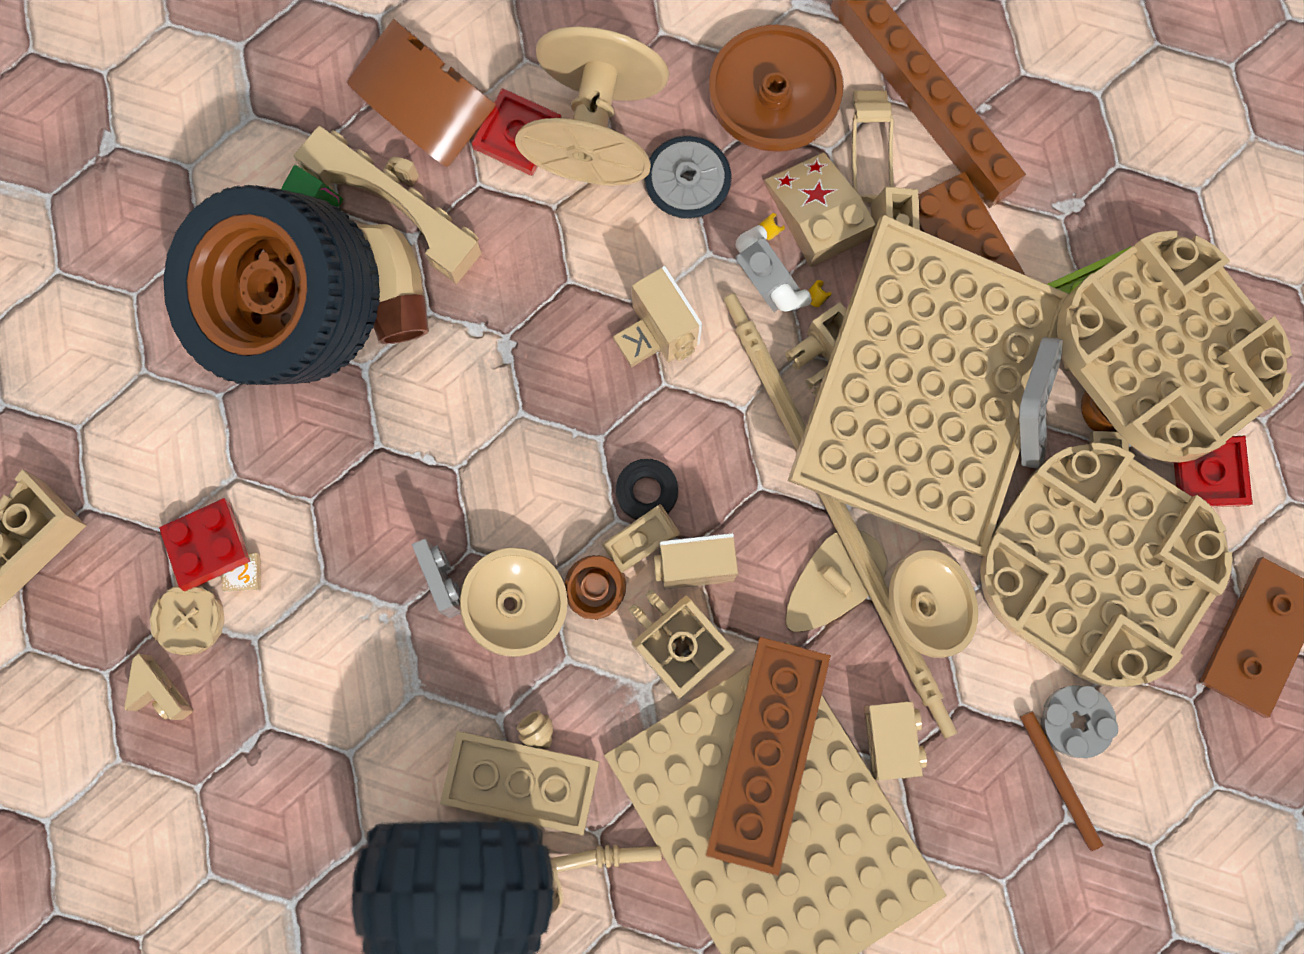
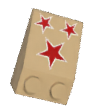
M824 152L764 181L809 267L817 265L870 239L876 226L861 196Z

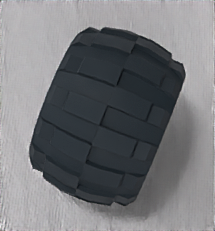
M508 821L401 822L377 824L367 832L366 847L360 849L353 873L351 906L356 936L362 938L363 954H536L541 950V934L548 931L553 908V869L548 847L542 845V830L535 824Z

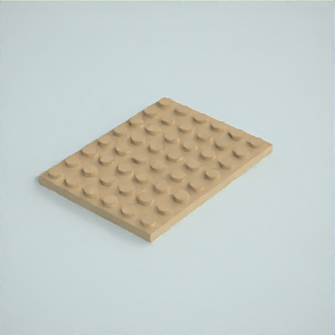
M881 216L874 230L787 481L978 556H986L1021 449L1019 415L1022 397L1042 338L1057 339L1059 312L1069 294L888 216Z
M752 664L604 755L658 847H661L662 855L721 954H858L947 896L823 696H821L779 876L705 856Z

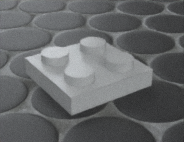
M426 539L413 543V549L438 611L448 618L461 614L459 606L461 590L457 582L454 583L452 578H448L446 571L451 570V566L444 550H440L438 545L433 546Z

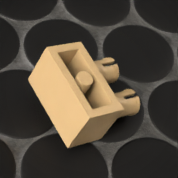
M841 302L812 321L807 331L809 337L785 352L788 362L794 360L791 366L795 370L801 369L802 366L819 354L824 355L829 362L847 311ZM827 366L806 379L809 390L822 382ZM820 385L815 387V390L812 392L815 397H817Z

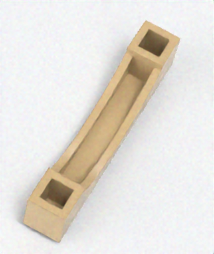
M318 126L293 155L300 168L322 181L328 187L331 183L357 187L371 192L397 207L416 225L426 239L429 249L425 254L430 265L457 284L482 254L477 242L479 238L467 227L463 226L460 229L451 223L452 218L441 208L436 207L432 209L425 203L426 199L414 188L410 187L407 190L399 184L400 180L386 168L381 171L373 165L374 161L360 149L355 152L347 146L348 142L338 132L332 130L329 133L321 126Z

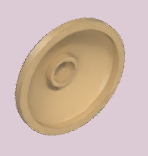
M522 548L500 549L480 559L466 575L459 599L462 621L471 637L488 651L509 657L528 655L548 645L559 633L566 617L568 605L565 584L557 569L543 556ZM506 598H511L515 603L512 611L506 610L503 605Z
M922 550L912 553L899 562L890 580L889 605L895 625L902 637L915 650L933 658H945L963 651L973 639L978 623L976 594L964 570L952 558L934 550Z

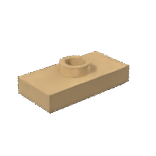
M659 504L601 545L616 564L619 571L623 573L660 548L661 541L672 540L680 532L662 505Z

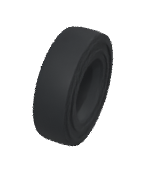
M636 460L627 465L618 476L615 489L617 502L623 512L635 520L659 504L669 514L678 498L676 476L667 465L658 460ZM645 477L655 479L661 488L659 498L648 504L638 501L633 493L635 483Z

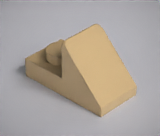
M137 654L132 659L125 710L138 711L154 699L155 701L152 702V705L164 719L183 720L194 710L154 658L150 655Z

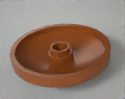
M763 25L736 35L720 50L710 72L709 99L713 113L720 125L741 143L765 151L793 150L818 139L835 120L843 96L842 72L831 50L814 35L787 25Z

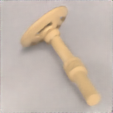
M614 844L613 848L610 845H605L603 849L601 845H597V848L594 850L551 858L553 869L552 913L561 907L563 901V892L558 872L596 864L598 868H602L603 864L606 865V868H610L611 864H614V867H619L620 863L662 861L661 847L619 848L618 844Z

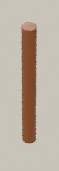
M1030 711L1021 715L1020 719L1089 850L1094 851L1101 848L1103 843L1034 712Z

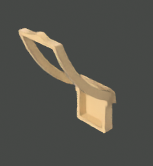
M853 90L852 100L855 110L852 120L853 188L857 191V122H889V187H894L893 114H891L892 104L888 101L887 91ZM878 195L860 196L863 202L872 203Z

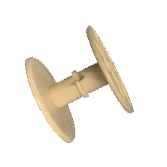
M564 27L544 34L536 45V56L539 64L553 79L579 92L578 98L571 102V108L574 111L573 119L548 118L524 125L518 131L515 138V143L520 153L538 167L570 180L617 186L632 184L644 179L649 174L651 168L648 155L641 146L627 136L607 128L609 117H613L615 114L611 106L612 100H641L652 97L665 88L669 80V70L664 60L645 44L626 35L605 29Z

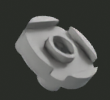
M1073 685L1060 688L1047 698L1043 706L1045 709L1043 711V718H1041V728L1052 748L1061 754L1075 758H1091L1104 752L1111 744L1112 739L1117 736L1118 724L1111 703L1102 693L1091 686ZM1074 712H1077L1079 716L1084 715L1087 721L1084 723L1086 728L1083 731L1080 728L1073 729L1070 725L1074 721L1072 716Z

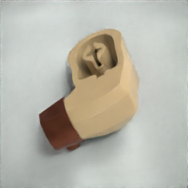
M387 224L357 225L364 233L365 239L368 240L378 267L380 301L373 328L379 343H401L426 335L429 329L426 302L422 292L421 273L413 249L405 235Z

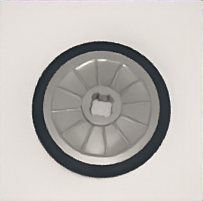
M695 136L675 137L657 147L649 157L651 168L649 174L644 178L647 193L659 209L671 216L684 219L705 216L717 209L729 193L732 181L729 162L724 153L706 139ZM688 173V175L693 177L692 180L688 181L683 178V174Z

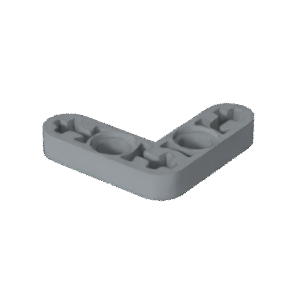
M1042 338L1022 397L1019 420L1021 463L1024 467L1037 469L1045 459L1047 448L1046 406L1062 357V339Z

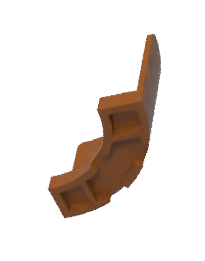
M393 18L352 73L347 84L401 133L443 166L448 167L496 104L452 67L445 71L443 66L446 63Z

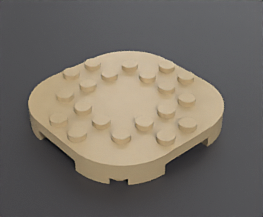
M1162 231L1151 234L1141 239L1133 247L1094 274L1092 273L1066 297L1060 309L1057 322L1058 339L1063 340L1062 356L1068 368L1114 428L1138 451L1154 459L1166 462L1195 460L1226 444L1229 438L1280 401L1289 386L1292 374L1287 373V358L1292 356L1291 347L1286 333L1277 318L1273 316L1267 321L1263 318L1223 268L1230 262L1223 252L1198 236H1194L1192 239L1177 236V231Z
M1090 443L1063 449L1048 458L1039 468L1034 470L995 528L986 556H982L980 566L981 586L991 611L1008 630L1076 676L1102 686H1136L1162 677L1183 657V654L1180 653L1215 597L1222 595L1227 586L1232 569V551L1228 552L1227 541L1224 532L1227 530L1222 520L1205 500L1198 495L1191 497L1134 460L1135 454L1111 444Z

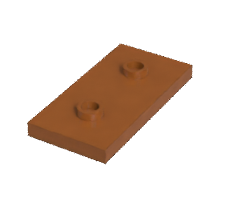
M1264 557L1257 559L1199 681L1200 684L1264 718H1270L1304 644V578Z

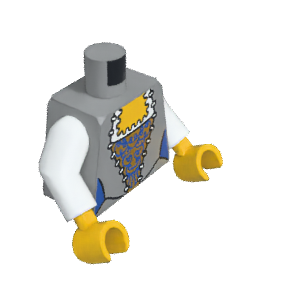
M776 213L770 214L757 226L737 238L736 248L740 254L735 258L773 312H776L778 309L787 312L809 306L810 304L814 307H820L832 295L831 292L827 293L821 289L825 284L822 280H817L808 290H800L766 241V239H773L785 229L784 225L779 227L775 224L773 219L777 216Z

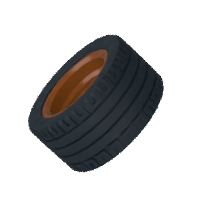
M258 185L225 188L220 193L216 192L209 198H205L201 204L194 207L177 229L166 257L163 277L164 297L171 326L187 353L199 365H202L205 370L212 372L218 378L222 377L226 381H234L237 384L281 385L319 381L321 378L330 377L332 373L339 372L341 367L347 366L357 356L358 351L364 347L365 342L368 340L377 318V309L380 301L379 274L370 244L365 239L362 230L358 228L353 220L349 219L345 212H341L340 208L320 198ZM259 315L262 316V321L260 324L256 319V317Z

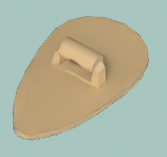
M859 530L884 579L887 566L884 549L876 538L865 531ZM838 532L828 537L814 553L791 593L786 610L785 623L792 632L810 631L824 626L839 618L869 596Z

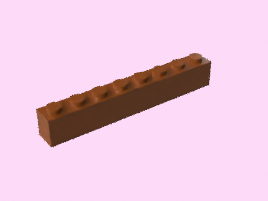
M832 0L830 10L961 173L966 172L985 204L991 208L1013 193L1026 173L887 1Z

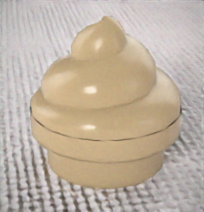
M534 711L523 718L517 725L521 742L526 746L532 745L535 748H550L553 726L549 716L542 715L540 711Z

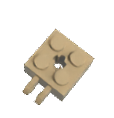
M651 589L645 594L647 600L663 616L652 624L646 617V613L639 606L633 604L629 611L646 631L636 638L631 645L679 700L735 649L688 596L683 597L669 609ZM681 639L683 643L684 639H687L691 643L688 649L690 652L689 656L683 657V654H681L679 657L674 653L676 649L674 642Z

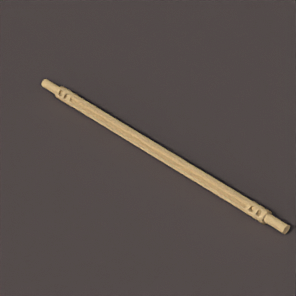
M732 293L723 300L737 326L735 331L743 347H745L746 353L751 359L796 451H798L806 426L767 351L765 343L762 341L760 333L756 329L754 321H749L736 293ZM818 493L912 683L916 687L918 695L922 699L924 707H929L944 739L955 735L958 732L941 701L944 696L940 692L930 669L927 667L921 653L906 642L895 625L889 605V590L845 503Z

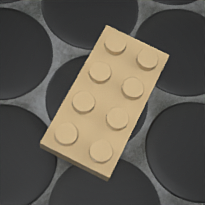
M457 731L440 804L514 821L530 822L537 826L584 836L600 761Z

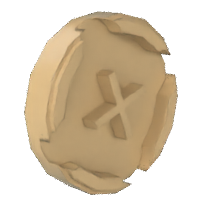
M174 586L167 590V593L153 605L150 616L151 633L155 640L170 653L185 656L202 653L213 646L222 634L225 622L223 606L215 594L202 586L194 587L186 592L178 586Z

